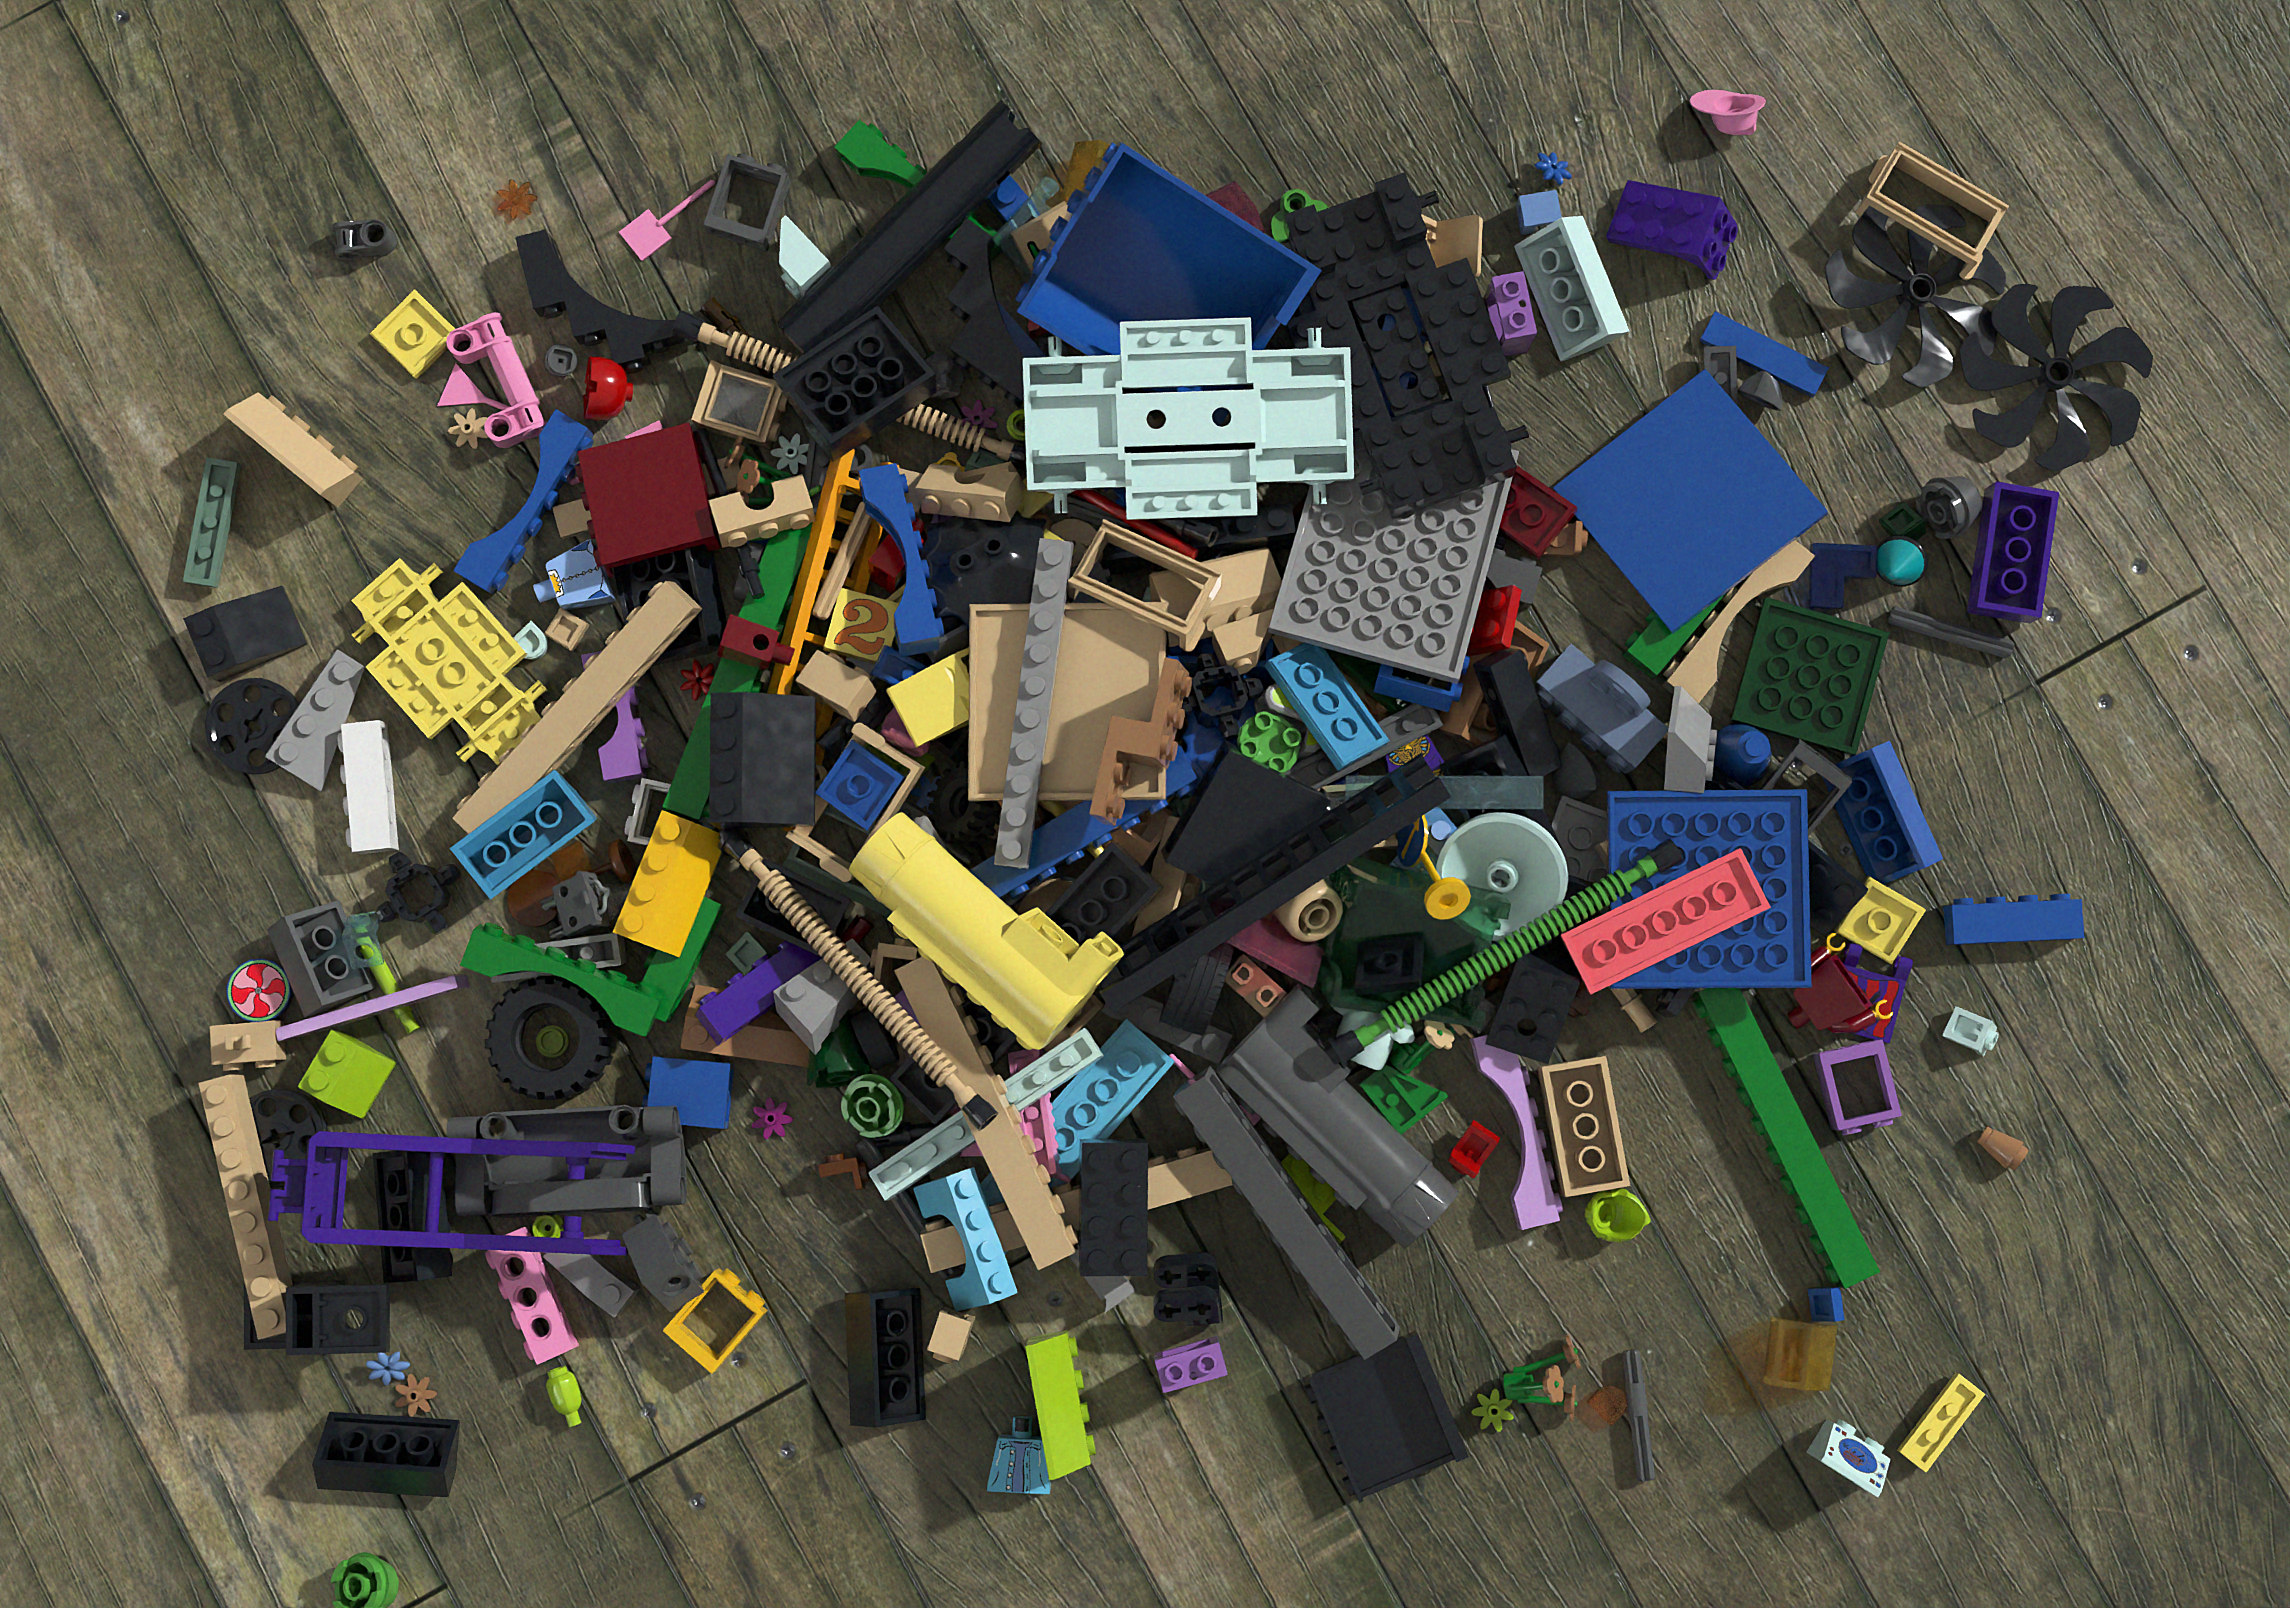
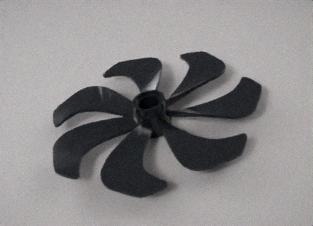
M1926 204L1919 206L1913 211L1942 230L1965 227L1967 225L1965 219L1953 206ZM1869 206L1853 227L1852 237L1854 244L1864 257L1902 283H1877L1853 275L1846 267L1841 250H1837L1825 265V276L1829 292L1833 301L1845 309L1863 308L1896 297L1900 306L1884 323L1871 331L1863 333L1852 330L1847 326H1842L1841 336L1846 350L1873 365L1886 363L1895 352L1909 310L1918 309L1921 329L1920 357L1918 363L1902 375V379L1915 387L1923 388L1946 378L1952 371L1953 359L1924 306L1930 302L1953 318L1968 336L1973 332H1977L1984 353L1990 356L1993 353L1997 331L1991 321L1992 312L1979 305L1935 296L1937 287L1957 280H1963L1959 274L1965 261L1954 255L1933 277L1927 275L1929 258L1934 243L1908 228V245L1913 269L1912 275L1895 253L1888 240L1885 225L1889 217ZM1985 248L1982 252L1983 259L1971 279L1983 281L1998 295H2001L2005 288L2006 273L1991 252ZM1913 287L1918 290L1920 297L1914 293Z
M2017 284L2012 286L1996 303L1991 313V321L1993 327L2003 339L2040 363L2041 366H2017L1994 360L1984 353L1977 332H1973L1959 349L1962 372L1966 383L1978 391L1999 390L2033 379H2037L2039 386L2020 405L2004 414L1993 415L1977 408L1973 409L1972 416L1976 431L2002 447H2016L2022 444L2029 435L2046 393L2055 392L2058 412L2055 442L2048 451L2037 456L2034 461L2039 466L2053 472L2077 464L2087 457L2090 451V441L2077 413L2063 390L2064 387L2069 385L2093 401L2108 417L2111 423L2110 446H2118L2132 439L2136 432L2141 412L2138 398L2128 390L2074 379L2073 376L2075 371L2104 362H2123L2132 366L2142 377L2147 378L2153 363V355L2134 330L2127 327H2116L2096 339L2073 362L2067 359L2072 337L2083 317L2092 311L2112 309L2114 307L2111 299L2101 288L2068 286L2056 294L2052 303L2051 333L2054 357L2051 358L2034 334L2027 317V305L2038 287L2032 284ZM2050 368L2060 372L2061 381L2051 377Z

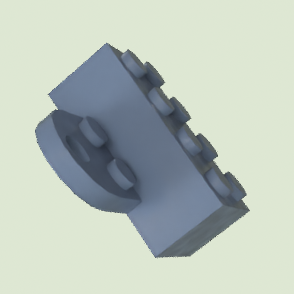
M1572 644L1559 655L1535 683L1542 709L1550 708L1558 715L1556 721L1568 731L1574 729L1582 736L1580 739L1581 743L1592 752L1598 750L1606 757L1604 760L1605 764L1618 774L1621 771L1627 774L1635 769L1669 730L1665 724L1646 709L1650 705L1651 700L1647 693L1630 676L1606 660H1600L1595 665Z

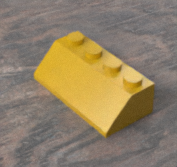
M662 810L613 933L680 957L722 854V851L717 847L720 841L718 839L720 833Z

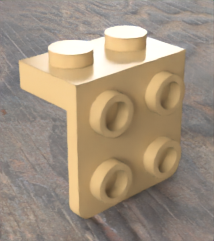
M1421 214L1427 229L1426 241L1436 267L1438 268L1467 258L1473 275L1477 278L1481 273L1483 219L1478 215H1470L1435 221Z
M895 938L894 945L878 943V949H873L870 966L875 969L874 979H877L880 985L885 987V991L889 992L893 958L914 961L922 957L917 951L918 947L911 940Z

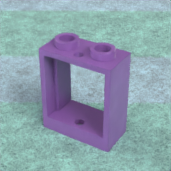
M1524 271L1492 277L1484 295V302L1504 356L1528 352L1537 334ZM1524 301L1526 306L1520 307L1519 302Z
M1883 1039L1866 1041L1812 1054L1831 1130H1841L1842 1135L1861 1132V1125L1873 1123L1874 1128L1893 1124L1892 1118L1902 1116ZM1873 1055L1887 1110L1844 1119L1831 1065Z
M1218 1336L1155 1353V1364L1163 1393L1228 1375Z

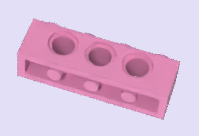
M529 1226L506 1234L512 1236H533ZM486 1251L485 1255L488 1264L493 1270H497L501 1279L498 1282L499 1290L505 1300L509 1299L514 1310L511 1312L512 1321L518 1330L522 1329L526 1338L523 1345L529 1359H534L538 1365L578 1347L579 1343L540 1252ZM514 1257L521 1259L524 1264V1270L520 1275H516L511 1271L510 1263ZM527 1287L532 1288L536 1292L537 1299L533 1305L527 1304L523 1299V1292ZM538 1318H544L548 1321L550 1328L547 1335H541L537 1332L535 1324Z

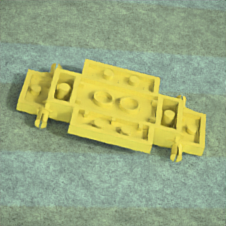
M399 558L351 600L362 612L363 618L366 621L356 632L352 633L355 640L362 644L376 632L389 644L366 668L429 739L435 737L455 719L466 731L470 739L456 754L466 762L473 754L480 750L487 753L496 765L499 766L501 764L499 762L500 757L508 749H515L522 741L520 736L524 730L532 724L536 725L542 719L533 702L547 691V688L537 680L526 692L517 689L504 676L528 654L464 582H461L439 602L433 595L429 584L442 574L443 571L433 563L419 575L413 572Z

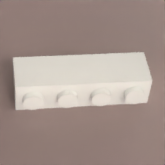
M381 720L341 724L342 733H338V747L344 755V765L340 767V775L343 784H346L347 796L343 798L344 812L346 816L349 815L350 828L346 829L347 845L352 848V852L358 854L399 850L388 724Z

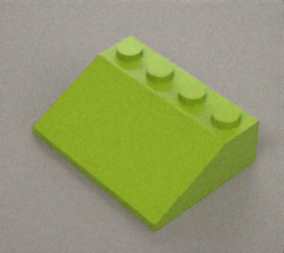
M1068 1330L1029 1337L1025 1345L1049 1480L1058 1479L1090 1465L1091 1455L1096 1454L1093 1435H1087L1085 1422H1090L1087 1402L1081 1403L1079 1390L1085 1389L1081 1369L1075 1370L1073 1357L1079 1356L1075 1337L1069 1338Z

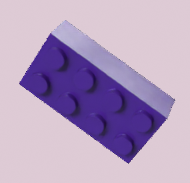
M1997 481L1985 489L1967 613L2029 624L2041 618L2059 492Z

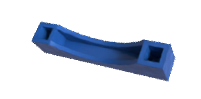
M555 409L539 434V471L535 486L527 502L518 514L502 529L484 539L470 543L454 568V572L491 595L496 590L500 591L504 587L509 577L507 572L513 563L517 564L523 557L526 550L524 545L529 537H534L539 532L543 523L541 518L547 509L551 510L556 505L560 496L558 492L564 482L568 483L573 478L576 472L575 464L579 460L577 451L592 448L594 434L587 427Z
M897 463L858 470L859 487L865 512L879 522L891 535L900 550L905 564L906 586L901 602L894 613V631L900 656L904 657L939 650V639L944 637V629L941 618H935L933 608L937 607L934 589H928L926 579L930 578L927 560H921L918 551L923 550L920 532L913 531L911 523L916 521L912 502L906 503L904 493L909 492L905 474L899 475Z

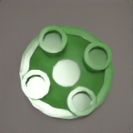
M1266 711L1259 712L1249 718L1240 728L1237 738V746L1240 753L1281 773L1291 769L1297 761L1300 751L1301 734L1299 730L1294 728L1283 717Z

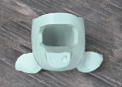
M1335 990L1330 993L1331 1006L1343 1015L1336 1037L1350 1030L1354 1031L1364 1024L1367 1027L1382 1018L1380 1014L1381 1009L1361 1005L1354 995ZM1403 1020L1402 1022L1405 1026L1403 1029L1400 1030L1395 1025L1398 1032L1394 1034L1388 1029L1373 1038L1375 1042L1366 1046L1364 1051L1357 1054L1351 1060L1366 1067L1381 1070L1389 1057L1394 1040L1399 1043H1412L1414 1041L1413 1028Z

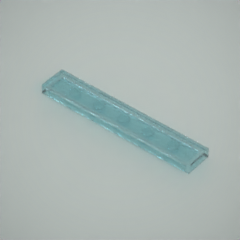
M1346 776L1345 801L1384 776ZM1439 776L1451 798L1434 809H1544V776Z

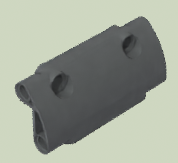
M617 1105L492 1112L486 1116L451 1117L448 1119L447 1138L597 1142L635 1146V1154H626V1160L589 1158V1165H585L584 1180L567 1179L568 1164H565L564 1157L456 1154L455 1207L459 1217L492 1215L499 1218H516L543 1215L631 1212L649 1210L651 1206L685 1205L687 1198L686 1159L682 1127L676 1105L650 1107ZM633 1115L631 1127L622 1130V1120L626 1116ZM504 1122V1131L501 1135L495 1137L494 1128L497 1124Z

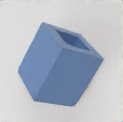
M1557 190L1519 196L1515 205L1521 235L1533 234L1536 226L1551 224L1562 217Z

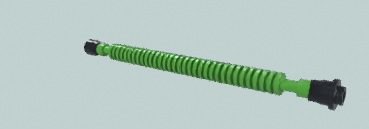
M1670 838L1646 853L1647 856L1638 860L1637 865L1625 873H1622L1620 869L1615 870L1614 875L1610 873L1606 876L1607 880L1605 878L1600 879V885L1595 882L1592 884V888L1590 886L1585 888V893L1583 891L1578 892L1579 899L1573 895L1570 897L1571 902L1569 900L1563 901L1564 907L1561 904L1556 906L1557 912L1553 908L1548 910L1550 917L1547 913H1543L1541 915L1542 920L1539 917L1534 919L1535 925L1531 921L1526 924L1528 930L1525 926L1520 927L1521 935L1515 930L1512 932L1513 938L1509 934L1504 937L1506 943L1502 939L1497 941L1499 948L1493 943L1490 945L1492 952L1487 947L1483 949L1484 957L1478 952L1475 954L1477 961L1471 956L1468 958L1470 965L1466 961L1461 962L1463 970L1456 965L1453 967L1455 974L1451 970L1446 971L1448 979L1444 974L1438 976L1441 983L1436 978L1431 980L1433 988L1429 983H1426L1424 985L1426 992L1420 987L1417 989L1419 996L1414 991L1409 994L1412 999L1411 1001L1407 996L1402 998L1404 1005L1399 1000L1396 1001V1010L1392 1005L1387 1007L1390 1012L1389 1014L1385 1009L1381 1010L1382 1018L1366 1027L1364 1024L1358 1029L1350 1030L1334 1039L1332 1037L1328 1038L1329 1046L1325 1050L1334 1065L1341 1063L1343 1067H1346L1349 1060L1364 1051L1366 1046L1375 1042L1373 1038L1388 1029L1393 1034L1398 1032L1395 1025L1401 1030L1405 1027L1402 1022L1403 1020L1407 1025H1410L1412 1023L1410 1016L1415 1021L1420 1019L1418 1011L1422 1016H1425L1427 1014L1425 1007L1431 1012L1434 1010L1432 1003L1437 1008L1442 1005L1439 1000L1440 998L1446 1003L1449 1001L1447 994L1453 999L1456 997L1454 990L1459 995L1464 992L1462 985L1468 990L1471 988L1469 981L1475 986L1478 984L1476 977L1480 981L1485 980L1483 972L1490 977L1493 975L1491 968L1498 972L1500 971L1498 964L1502 968L1508 966L1505 959L1511 964L1515 962L1513 955L1517 959L1522 957L1520 950L1524 955L1530 953L1527 946L1532 951L1537 948L1535 941L1539 946L1543 945V938L1547 942L1552 939L1551 935L1554 938L1559 935L1558 930L1561 933L1566 931L1565 925L1570 929L1574 926L1573 922L1576 925L1581 922L1580 917L1583 920L1587 919V912L1592 916L1596 913L1595 909L1597 911L1603 909L1602 904L1607 907L1610 905V901L1615 902L1618 900L1617 896L1619 898L1625 896L1624 891L1627 894L1632 892L1630 885L1642 877L1649 878L1655 873H1661L1683 861V858L1677 846Z

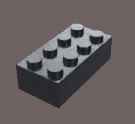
M1508 733L1454 755L1439 765L1465 821L1479 815L1494 812L1521 815L1542 826L1551 834L1561 848Z
M1080 1139L1079 1273L1081 1276H1147L1148 1142L1145 1139Z

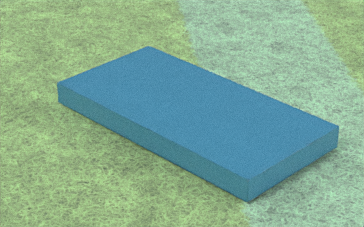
M1302 643L1268 660L1264 665L1338 771L1386 746L1390 741L1323 647Z

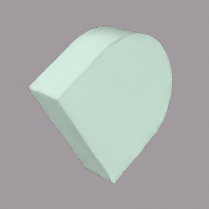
M532 621L513 637L528 654L524 657L527 660L540 659L548 650L547 637Z

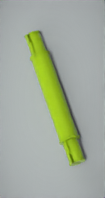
M366 927L353 932L361 947L360 952L363 954L383 993L389 995L401 991L377 944L371 940ZM410 1005L393 1010L396 1018H400L407 1034L420 1029L411 1013L413 1009Z

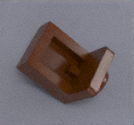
M844 1153L826 1156V1163L818 1165L820 1178L852 1171L856 1190L864 1189V1182L869 1181L866 1162L861 1163L859 1156L845 1159Z

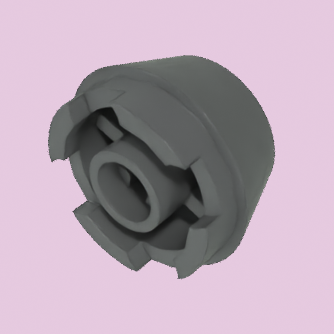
M1962 476L1932 478L1921 488V497L1916 499L1918 515L1925 520V523L1928 522L1937 531L1934 536L1941 539L1963 535L1979 516L1982 509V501L1977 488L1970 480Z

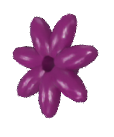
M980 400L975 402L973 410L965 406L961 407L962 413L967 417L962 419V427H964L966 421L971 423L970 430H972L973 425L979 426L978 433L981 428L992 429L998 427L995 421L988 419L995 412L994 407L983 411Z
M768 1097L765 1104L766 1110L762 1107H753L755 1114L761 1118L752 1123V1128L764 1127V1139H769L773 1129L779 1136L784 1137L785 1130L782 1124L794 1121L792 1117L782 1115L788 1106L787 1102H783L775 1108L772 1098ZM770 1116L774 1117L772 1122L769 1120Z

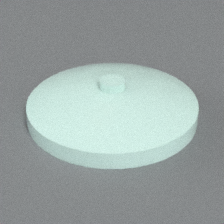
M1487 813L1464 822L1449 836L1441 849L1436 864V871L1441 879L1445 877L1461 879L1470 891L1471 898L1468 906L1462 913L1452 919L1466 931L1492 941L1500 939L1505 941L1504 937L1508 934L1513 938L1512 932L1515 930L1521 935L1519 928L1525 926L1528 930L1526 924L1531 921L1535 925L1534 919L1539 917L1542 920L1541 915L1543 913H1547L1550 917L1548 910L1553 908L1557 912L1556 906L1558 904L1562 905L1567 891V864L1556 840L1538 823L1513 813Z

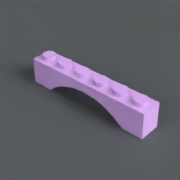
M1487 1035L1472 1038L1470 1042L1478 1071L1490 1079L1503 1093L1514 1112L1519 1126L1522 1145L1521 1165L1517 1182L1510 1195L1517 1227L1524 1230L1560 1221L1558 1213L1563 1212L1559 1194H1553L1550 1181L1555 1180L1551 1162H1545L1542 1149L1546 1148V1141L1542 1129H1536L1534 1117H1538V1110L1534 1098H1529L1526 1086L1530 1085L1526 1066H1520L1517 1054L1485 1044Z

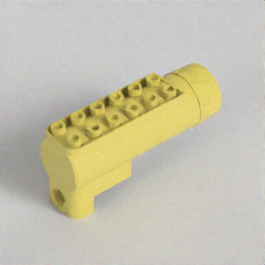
M903 812L889 819L867 841L849 867V873L861 882L877 901L893 911L887 918L894 925L893 930L900 937L910 939L918 947L917 951L923 958L928 961H934L943 969L942 974L949 981L955 984L959 983L967 991L966 994L972 1002L979 1006L983 1005L992 1013V1019L1001 1027H1008L1016 1035L1018 1043L1027 1050H1032V1048L1040 1050L1048 1045L1080 1011L1097 986L1124 956L1122 949L1103 931L1097 934L1093 940L1090 938L1080 946L1038 907L1019 916L936 841L935 837L926 833Z

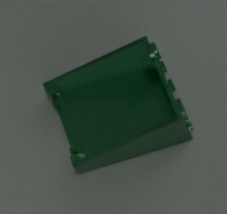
M1357 857L1329 875V880L1332 882L1331 887L1337 892L1342 901L1343 912L1340 922L1334 931L1325 938L1316 941L1319 943L1317 953L1311 956L1309 971L1331 1007L1380 1013L1381 1010L1385 1009L1389 1014L1390 1012L1387 1008L1389 1005H1392L1396 1010L1395 1002L1399 1000L1404 1005L1402 998L1405 996L1411 1001L1412 999L1409 994L1414 991L1419 996L1417 989L1356 996L1354 980L1359 941L1422 934L1424 953L1421 988L1426 992L1424 987L1426 983H1429L1433 988L1431 980L1436 978L1441 983L1438 977L1441 974H1444L1448 979L1446 971L1451 970L1455 974L1453 967L1456 965L1463 970L1460 963L1466 961L1470 965L1468 958L1471 956L1477 961L1475 954L1478 952L1484 957L1482 950L1486 947L1490 950L1494 931L1501 928L1498 918L1508 919L1511 903L1503 893L1466 884L1471 895L1466 909L1458 916L1450 919L1440 920L1433 918L1427 912L1424 903L1425 893L1430 885L1434 883L1430 875ZM1476 977L1478 984L1475 986L1469 981L1471 988L1468 990L1462 985L1463 993L1459 995L1454 990L1455 998L1452 999L1447 994L1448 1002L1444 1003L1440 998L1439 1000L1442 1004L1440 1007L1437 1008L1432 1003L1434 1010L1429 1012L1425 1007L1427 1014L1422 1016L1418 1011L1419 1018L1422 1020L1483 1028L1486 1012L1484 1010H1477L1480 1005V998H1484L1486 993L1482 988L1483 981Z

